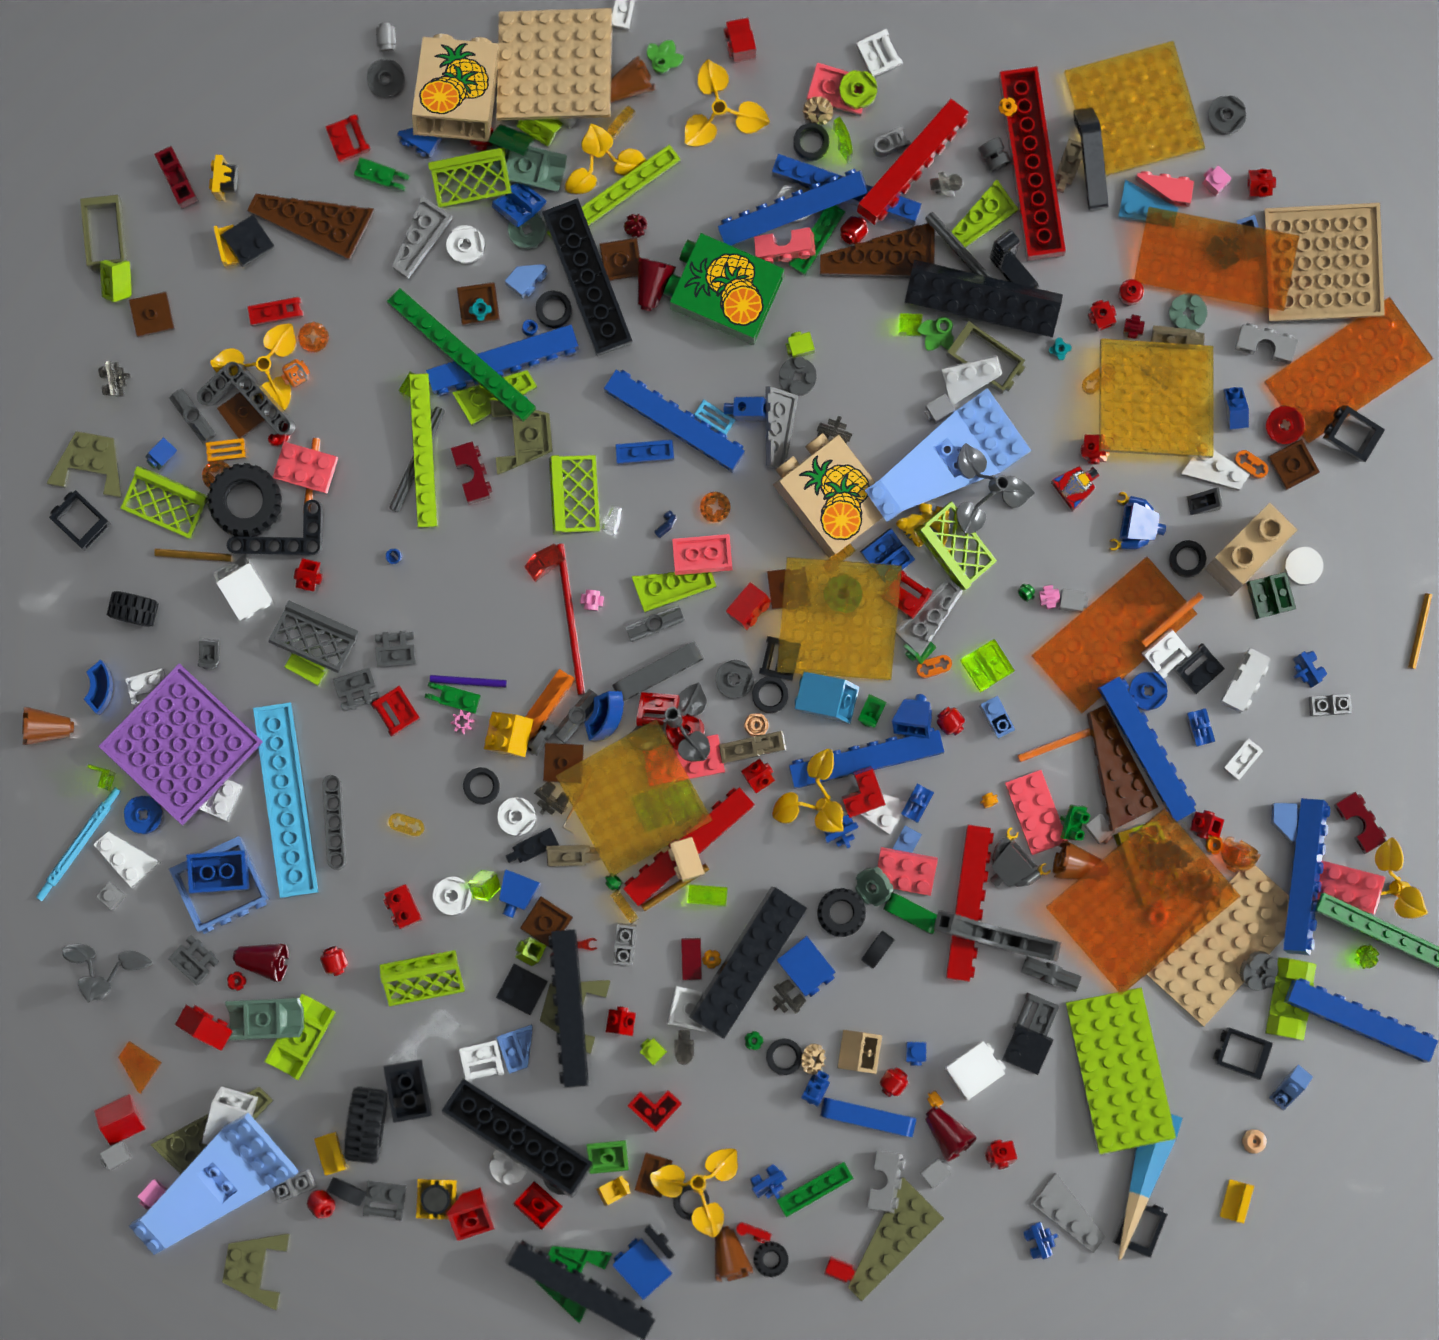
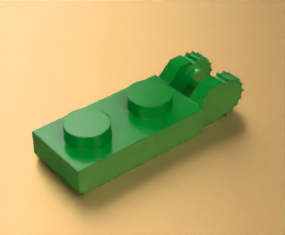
M361 157L354 173L355 177L399 191H404L406 187L400 183L393 182L394 176L402 180H408L410 177L405 173L396 171V169Z
M431 682L428 683V687L431 689L441 690V696L437 697L428 693L425 694L424 698L436 701L441 705L476 714L481 695L447 685L442 686Z

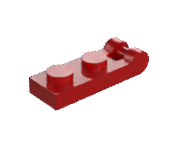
M300 297L247 306L251 326L303 317V310L300 309ZM287 306H292L293 311L288 312Z

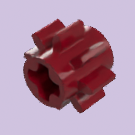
M640 214L627 216L628 221L624 222L625 232L632 236V238L645 235L644 230L647 229L646 219L640 216Z
M1132 314L1131 319H1125L1123 332L1128 333V338L1136 339L1138 335H1143L1145 321H1140L1141 316Z

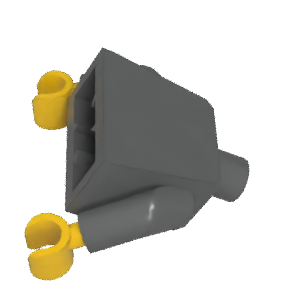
M1012 828L1008 829L1006 836L999 841L994 849L992 869L996 873L990 878V881L996 887L1000 886L1003 882L1009 887L1012 885L1016 887L1028 886L1040 879L1041 875H1047L1051 872V870H1048L1046 873L1043 872L1042 867L1046 863L1038 867L1014 841L1018 833L1015 836H1011L1009 832Z

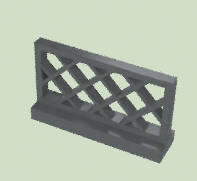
M288 600L285 610L268 642L339 673L352 646L357 641L358 631ZM285 618L293 619L296 625L286 627L284 623ZM309 626L313 632L303 635L301 627ZM298 629L300 636L290 638L288 631ZM285 632L288 640L279 641L275 637L277 634ZM324 633L329 635L330 640L321 643L318 635ZM315 636L318 644L308 646L306 639ZM302 640L305 647L301 649L295 648L293 642ZM343 641L348 646L345 649L338 650L336 643ZM333 644L335 652L326 654L323 646ZM320 648L322 655L315 657L311 654L310 650ZM337 655L339 659L338 665L329 663L328 658Z

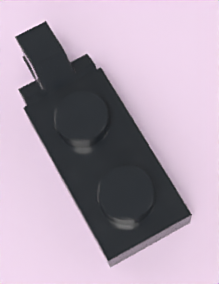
M549 828L516 844V846L512 847L514 852L506 855L508 863L517 859L520 863L526 862L547 852V846H559V843L552 829Z

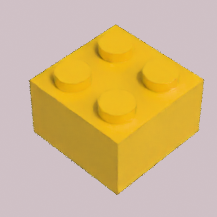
M492 712L484 749L500 754L525 757L533 719L516 714Z

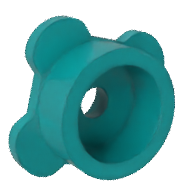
M481 298L477 299L473 306L469 308V313L474 314L478 321H483L487 313L492 311L491 306L486 305Z
M1056 338L1055 344L1049 348V352L1058 357L1059 360H1064L1065 355L1071 351L1072 346L1063 342L1062 338Z

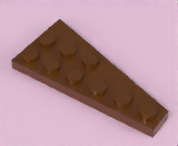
M255 194L247 211L350 260L375 209Z
M929 223L880 236L870 241L857 243L847 248L821 254L820 275L910 277L914 259L934 264L935 230Z
M1103 705L1087 713L1090 733L1095 744L1094 753L1098 760L1097 768L1102 794L1106 800L1107 807L1105 809L1110 821L1109 830L1112 831L1158 808V805L1106 705Z

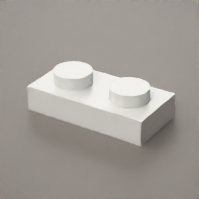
M615 0L612 27L629 30L635 0Z
M1248 738L1224 769L1234 778L1240 780L1263 750Z

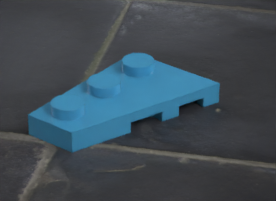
M1125 179L1118 218L1175 227L1178 212L1176 206Z

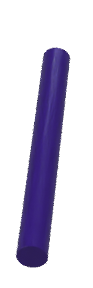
M430 675L431 683L503 688L507 686V680Z

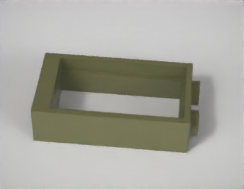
M119 195L81 198L86 266L92 269V271H100V261L93 262L89 219L90 209L115 207L120 259L108 261L115 264L126 261L122 206Z
M968 322L947 351L946 356L958 364L967 363L966 360L957 355V352L971 333L1017 364L1003 385H1000L995 380L988 383V385L1001 394L1005 390L1009 392L1015 383L1012 381L1016 375L1020 376L1025 369L1023 365L1025 359L971 322Z

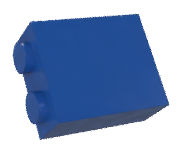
M807 936L776 960L805 997L808 994L812 997L820 990L818 986L823 982L827 985L835 978L833 974L836 972Z
M635 1238L628 1245L630 1249L626 1253L621 1251L613 1258L615 1262L612 1265L644 1300L673 1273L642 1238L639 1241Z

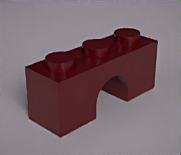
M172 146L155 153L154 155L180 208L183 209L197 202L198 199Z
M472 441L451 448L457 469L469 467L474 471L473 479L462 484L468 504L471 505L490 499L489 493L493 491L490 482H485L484 475L487 472L484 463H479L478 457L481 456L478 445L474 446Z
M1354 792L1334 804V807L1343 821L1351 817H1356L1362 821L1363 830L1354 839L1362 852L1366 854L1386 842V833L1382 827L1378 828L1374 822L1376 818L1372 811H1368L1364 806L1366 802L1362 795H1357Z

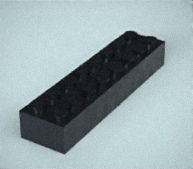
M578 198L542 211L596 355L599 356L631 344V335Z
M914 259L904 302L1053 337L1063 294Z
M771 887L689 1015V1018L718 1037L725 1039L807 907L778 888Z
M575 929L551 931L552 936H548L549 948H553V955H550V965L555 970V975H551L552 987H556V994H553L554 1006H558V1014H555V1025L559 1026L560 1033H556L557 1045H561V1053H558V1063L562 1064L563 1072H559L560 1084H564V1088L589 1086L577 931Z
M462 1079L441 1110L443 1115L570 1198L574 1197L594 1166L593 1162L465 1079Z
M522 1240L521 1243L515 1242L505 1260L507 1265L638 1338L645 1340L655 1322L651 1311L642 1306L639 1309L636 1308V1304L626 1297H623V1299L618 1298L619 1294L608 1287L606 1290L602 1289V1285L592 1278L589 1281L584 1279L585 1275L574 1268L572 1271L568 1270V1266L560 1260L556 1259L555 1262L550 1260L551 1256L540 1249L538 1252L534 1251V1247L526 1241Z

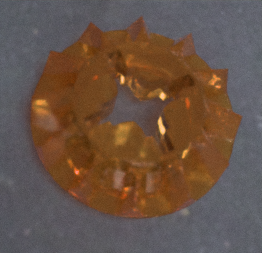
M313 321L306 323L300 329L298 339L300 345L306 351L318 352L327 345L329 334L322 324ZM313 329L316 335L321 336L315 338L314 344L312 343L311 338L306 337L312 334Z
M220 460L208 463L202 472L204 484L209 488L210 484L215 481L214 476L210 472L218 473L221 469L222 473L224 468H230V466Z
M720 492L708 493L701 500L700 511L703 517L710 522H720L726 519L730 513V501ZM716 500H718V506L722 509L717 510L713 515L712 508L707 505H714Z

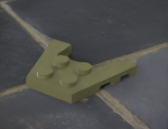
M491 400L492 417L512 416L515 444L514 456L496 457L497 474H502L553 452L549 413L535 410L522 422L497 400Z
M76 431L48 479L47 484L65 488L69 469L107 475L103 494L121 498L115 439Z
M611 981L581 982L582 1003L584 1004L586 993L606 998ZM550 983L540 1022L555 1032L560 1033L559 1026L555 1025V1014H558V1006H554L553 994H556V987H552V983ZM585 1034L586 1052L591 1054L595 1037Z
M290 1234L229 1243L222 1283L273 1310H277L280 1292L260 1289L267 1249L287 1252Z

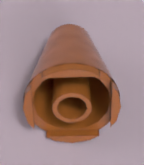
M639 56L631 60L611 78V102L656 90L655 83L651 84L649 81L652 76Z
M23 707L22 745L70 737V733H74V722H70L69 717Z
M1068 841L1060 843L1059 847L1062 849L1060 853L1056 852L1052 871L1056 874L1054 878L1101 880L1107 876L1109 867L1106 865V861Z
M729 1226L722 1227L719 1234L715 1237L716 1282H722V1278H727L728 1281L741 1279L749 1276L748 1272L753 1274V1268L734 1229H730Z

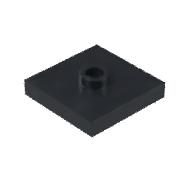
M649 1224L644 1229L645 1233L667 1259H671L675 1252L667 1244L669 1240L662 1232L659 1234Z

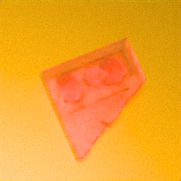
M131 1041L127 1043L118 1057L140 1094H142L162 1063Z

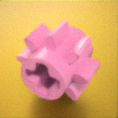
M1053 585L1044 586L1043 591H1039L1041 606L1046 605L1047 609L1056 608V603H1060L1058 588L1053 589Z
M586 590V594H581L580 603L584 604L585 610L598 611V606L603 607L604 597L600 596V591Z
M460 710V715L453 714L455 721L450 722V724L457 726L454 730L455 732L460 729L465 734L466 729L473 730L470 727V723H474L475 720L469 719L470 712L464 715L463 711ZM462 717L468 721V723L464 724V727L458 724Z

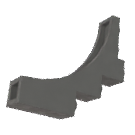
M939 910L934 930L958 938L1056 962L1062 944L1058 941L1004 929Z

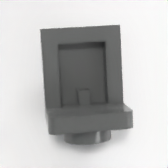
M200 638L198 667L213 669L219 663V639Z

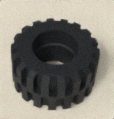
M114 591L111 594L106 615L116 620L150 627L154 626L159 603L147 597Z
M845 888L833 889L827 892L820 900L817 910L818 921L827 933L836 937L852 935L861 928L865 920L866 907L864 901L853 890ZM838 901L849 903L853 909L851 920L845 924L834 922L830 916L832 905Z

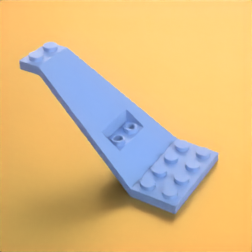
M988 388L957 409L886 475L865 490L886 522L904 510L984 480L985 478H979L977 475L971 479L966 478L955 467L956 462H958L959 451L965 443L984 454L987 460V467L980 474L989 476L1001 473L1032 451ZM946 446L951 448L949 453L944 452Z
M247 1113L224 1126L148 1212L133 1221L129 1227L155 1255L271 1188L292 1178L298 1173V1169L254 1118Z

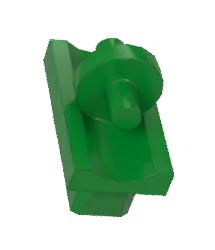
M1070 805L1067 815L1060 816V820L1064 822L1061 838L1083 840L1085 833L1081 828L1083 823L1089 822L1090 814L1086 812L1087 807Z

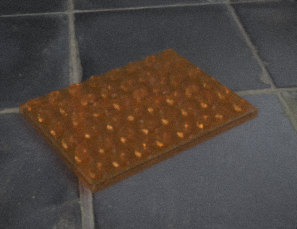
M1163 808L1050 902L1046 908L1122 995L1241 896L1169 811Z

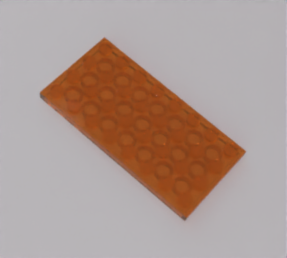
M1149 207L1134 279L1142 284L1284 311L1300 235Z
M1390 297L1384 300V317L1356 319L1264 382L1280 406L1296 407L1302 413L1305 420V431L1302 437L1307 444L1324 434L1326 426L1334 420L1335 417L1333 415L1338 407L1345 405L1358 411L1433 360L1429 351Z
M1146 557L1031 657L1082 714L1102 697L1097 689L1098 687L1119 676L1123 679L1145 660L1142 652L1150 645L1145 648L1141 641L1187 603V601L1154 563ZM1191 608L1169 628L1176 633L1193 619L1197 612Z

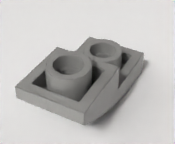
M1351 694L1309 697L1310 716L1352 713Z
M617 923L613 964L632 966L636 925Z
M309 1169L273 1187L272 1190L277 1202L281 1203L317 1186Z

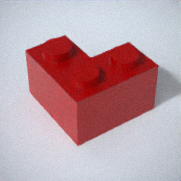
M749 18L726 22V28H723L725 40L729 39L727 42L729 58L733 57L734 63L755 59L756 46Z
M872 766L853 772L859 791L842 796L849 818L886 805Z
M185 1005L175 1023L177 1027L189 1035L220 1051L224 1048L233 1031L227 1027V1022L220 1018L217 1021L212 1019L213 1015L197 1005H194L193 1008Z
M668 1090L654 1104L640 1091L628 1104V1107L657 1132L681 1106L682 1102Z

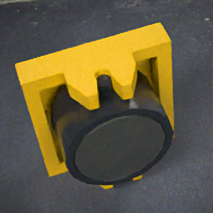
M215 154V160L211 161L213 179L210 178L209 190H211L216 200L224 201L225 192L236 193L238 166L228 164L223 155Z
M418 1179L416 1218L448 1219L447 1212L456 1202L457 1180Z

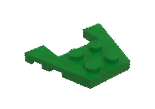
M551 1245L548 1252L549 1256H551L550 1260L555 1262L558 1259L568 1266V1270L572 1271L574 1268L579 1272H582L586 1262L605 1270L612 1256V1253L553 1245ZM535 1280L578 1323L581 1322L586 1308Z

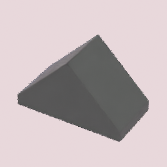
M1219 487L1187 496L1191 515L1217 511L1222 507Z

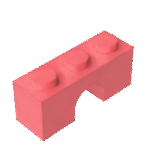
M810 227L791 230V240L785 246L777 245V239L773 233L754 236L756 257L772 264L777 261L789 262L795 258L808 259L810 256L816 255L814 234Z

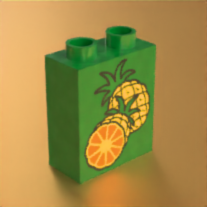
M700 233L697 242L688 239L679 257L680 261L687 263L682 276L672 274L664 291V295L671 298L670 309L754 345L783 281L785 269Z

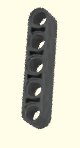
M694 641L621 679L612 686L615 691H622L623 701H626L700 662L704 657Z
M328 775L322 783L327 863L334 870H340L346 864L342 784L338 777ZM331 779L337 781V786L334 789L327 787V783ZM336 798L338 805L332 809L328 806V802L330 799ZM337 817L339 825L332 828L329 822L332 818ZM335 836L339 837L340 844L337 847H332L331 839ZM334 856L341 857V864L339 866H333L332 858Z

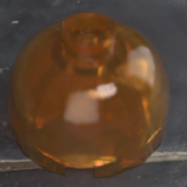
M1228 836L1221 848V857L1227 864L1226 868L1235 873L1237 870L1244 872L1253 868L1261 854H1257L1258 850L1242 840L1240 843L1235 842L1234 837Z

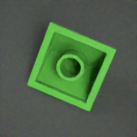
M626 1140L587 1144L588 1160L593 1162L594 1165L590 1174L629 1170Z

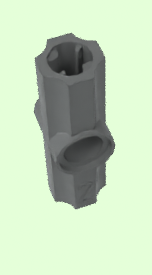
M183 389L174 392L169 399L202 444L213 439L216 433ZM196 412L197 418L193 421L188 420L189 414Z
M678 605L661 613L653 614L625 628L631 642H634L651 634L659 633L685 620ZM653 619H658L661 622L660 626L656 629L650 627V622Z
M588 689L578 703L570 709L568 715L552 734L563 743H566L593 711L594 697L598 695ZM580 712L583 717L581 720L575 721L572 719V714Z
M1029 956L1026 957L1021 972L1040 978L1045 983L1054 986L1058 985L1074 992L1077 991L1082 977L1063 970L1058 965L1049 962L1045 963Z

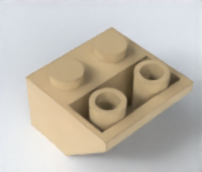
M692 837L670 843L671 848L668 849L671 860H676L677 867H674L678 879L682 878L683 882L705 875Z
M843 1030L838 1068L877 1074L882 1035Z

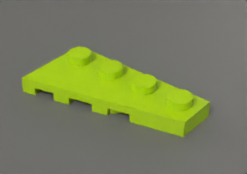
M528 370L504 377L522 395L537 388ZM481 385L452 392L471 425L491 415V400H497Z
M675 572L631 576L644 613L716 587L712 572L675 575Z

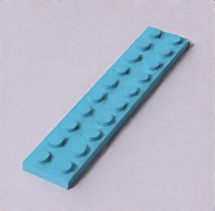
M292 703L253 708L257 737L263 741L259 746V755L280 898L319 893Z

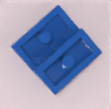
M515 183L511 185L512 193L505 194L492 201V208L513 225L519 227L531 219L546 204V200L529 186Z
M891 528L860 551L884 583L915 560Z

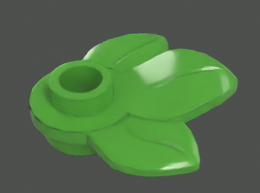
M666 40L660 46L650 43L647 48V57L652 61V68L659 74L666 73L670 68L678 67L684 58L683 55L675 53L676 45L672 40Z
M940 317L936 321L926 320L917 330L919 333L926 335L925 347L927 350H935L941 345L946 350H949L954 343V336L951 332L953 324L947 317ZM940 324H946L947 328L945 330L940 329Z

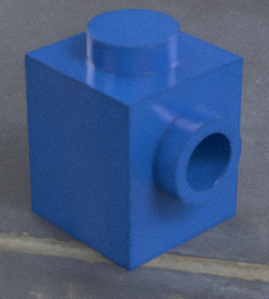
M163 437L145 456L147 458L146 461L151 467L159 470L177 450Z
M906 1042V1062H910V1066H922V1062H926V1042Z

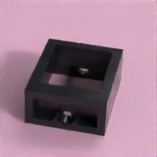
M1342 405L1335 411L1333 415L1335 418L1332 423H1329L1324 429L1325 435L1323 439L1360 462H1366L1385 429L1349 406ZM1348 414L1371 427L1358 452L1335 438L1336 433Z
M76 490L69 492L64 497V502L52 509L50 512L51 516L49 517L84 551L111 525ZM78 500L99 518L96 524L80 540L59 521Z
M1230 1027L1226 1031L1223 1030L1219 1039L1222 1042L1220 1049L1216 1048L1213 1059L1216 1060L1215 1065L1261 1080L1273 1043ZM1231 1034L1262 1045L1253 1072L1222 1061Z
M1153 1204V1207L1146 1205L1144 1209L1160 1216L1148 1248L1132 1241L1127 1246L1128 1249L1150 1258L1168 1215L1163 1212L1164 1208ZM1126 1209L1113 1240V1243L1121 1245Z

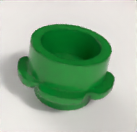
M1022 584L1021 588L1018 589V594L1024 601L1028 602L1030 599L1033 600L1035 598L1033 595L1035 590L1030 584Z
M614 873L605 877L607 880L605 884L613 891L615 889L619 890L623 884L622 880Z
M752 1031L745 1036V1045L748 1049L758 1050L761 1048L764 1040L759 1032Z

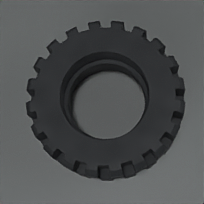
M237 463L233 464V467L224 468L220 475L217 474L214 477L215 481L210 484V492L207 494L208 509L213 520L225 532L241 537L259 536L263 531H268L273 523H276L278 520L277 516L281 513L282 496L278 484L266 470L250 463H244L243 465ZM241 483L255 485L263 497L261 509L250 518H239L233 515L227 506V496L230 490Z
M356 1087L353 1089L344 1140V1158L348 1161L371 1164L378 1162L387 1107V1092L384 1090L366 1087Z

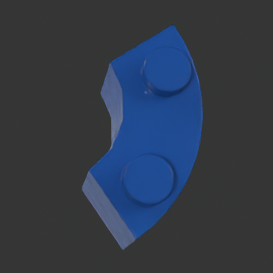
M99 660L86 671L90 679V688L84 700L96 714L101 715L111 700L113 679L106 663Z
M607 691L594 697L593 713L584 722L589 741H603L617 729L623 714L624 701L622 691Z

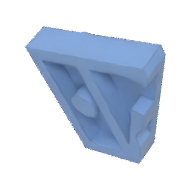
M532 1024L497 1037L509 1074L528 1067L533 1031Z

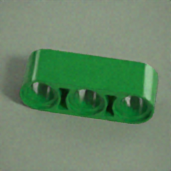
M894 892L891 893L883 910L933 935L937 915Z

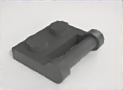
M1026 993V1001L1017 1022L1013 1024L1012 1028L1016 1029L1017 1024L1024 1026L1033 1002H1036L1038 1007L1029 1029L1047 1036L1059 1006L1033 994Z
M367 1181L363 1216L391 1217L402 1221L406 1186ZM371 1201L397 1204V1210L371 1207Z

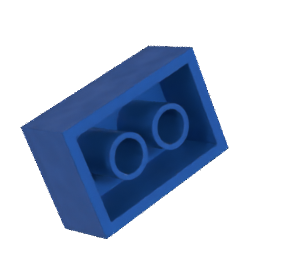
M247 850L186 854L189 893L250 889Z

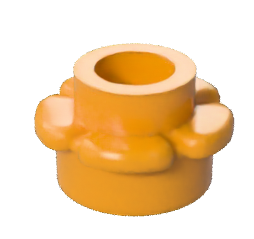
M1003 98L1000 100L998 110L1001 114L1011 116L1016 112L1017 105L1014 99Z
M992 792L982 796L983 800L980 804H983L985 809L992 807L998 803V795H993Z
M1208 837L1205 849L1208 852L1216 855L1223 850L1224 843L1221 838Z
M707 950L702 958L703 964L707 965V968L710 969L719 966L721 963L720 953L716 950Z
M935 1090L931 1094L928 1093L929 1098L927 1100L932 1107L937 1106L939 1108L944 1103Z

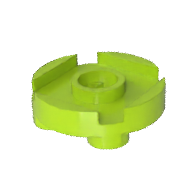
M854 70L847 73L841 80L839 88L841 99L846 105L856 110L869 106L877 95V82L875 78L866 71ZM854 86H863L862 93H855Z

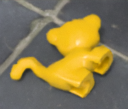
M922 503L917 506L918 510L922 512L921 515L911 514L906 518H900L896 526L903 530V533L913 541L915 546L920 548L924 543L914 530L927 522L943 507L936 506L934 511L932 510V505ZM950 509L945 512V520H950ZM934 521L930 527L940 533L941 522ZM945 522L944 533L949 534L951 525ZM943 536L942 544L944 546L948 540V536Z

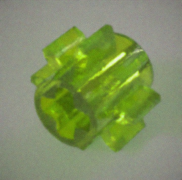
M1371 944L1360 946L1355 952L1358 957L1354 960L1363 969L1372 968L1379 961L1376 956L1380 953Z

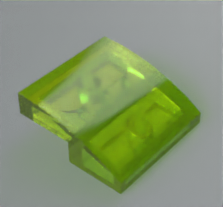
M839 116L833 120V130L839 137L838 150L849 164L852 162L853 154L851 138L847 127Z
M995 639L960 660L980 693L1015 671Z

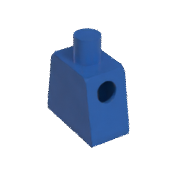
M734 397V403H724V414H733L739 421L766 422V399L764 397Z
M917 694L915 700H903L892 719L894 734L930 737L932 710L931 703L926 701V696Z
M505 870L499 900L506 903L502 914L513 918L517 908L526 910L541 883Z

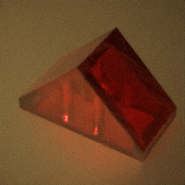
M552 544L534 553L524 567L534 581L537 582L566 560L556 544Z

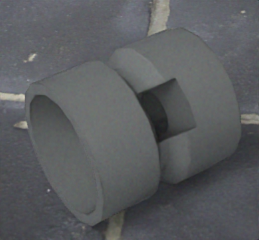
M1000 137L992 139L978 148L982 158L987 159L986 165L990 173L996 172L1012 162L1008 152L1003 151L1005 147Z

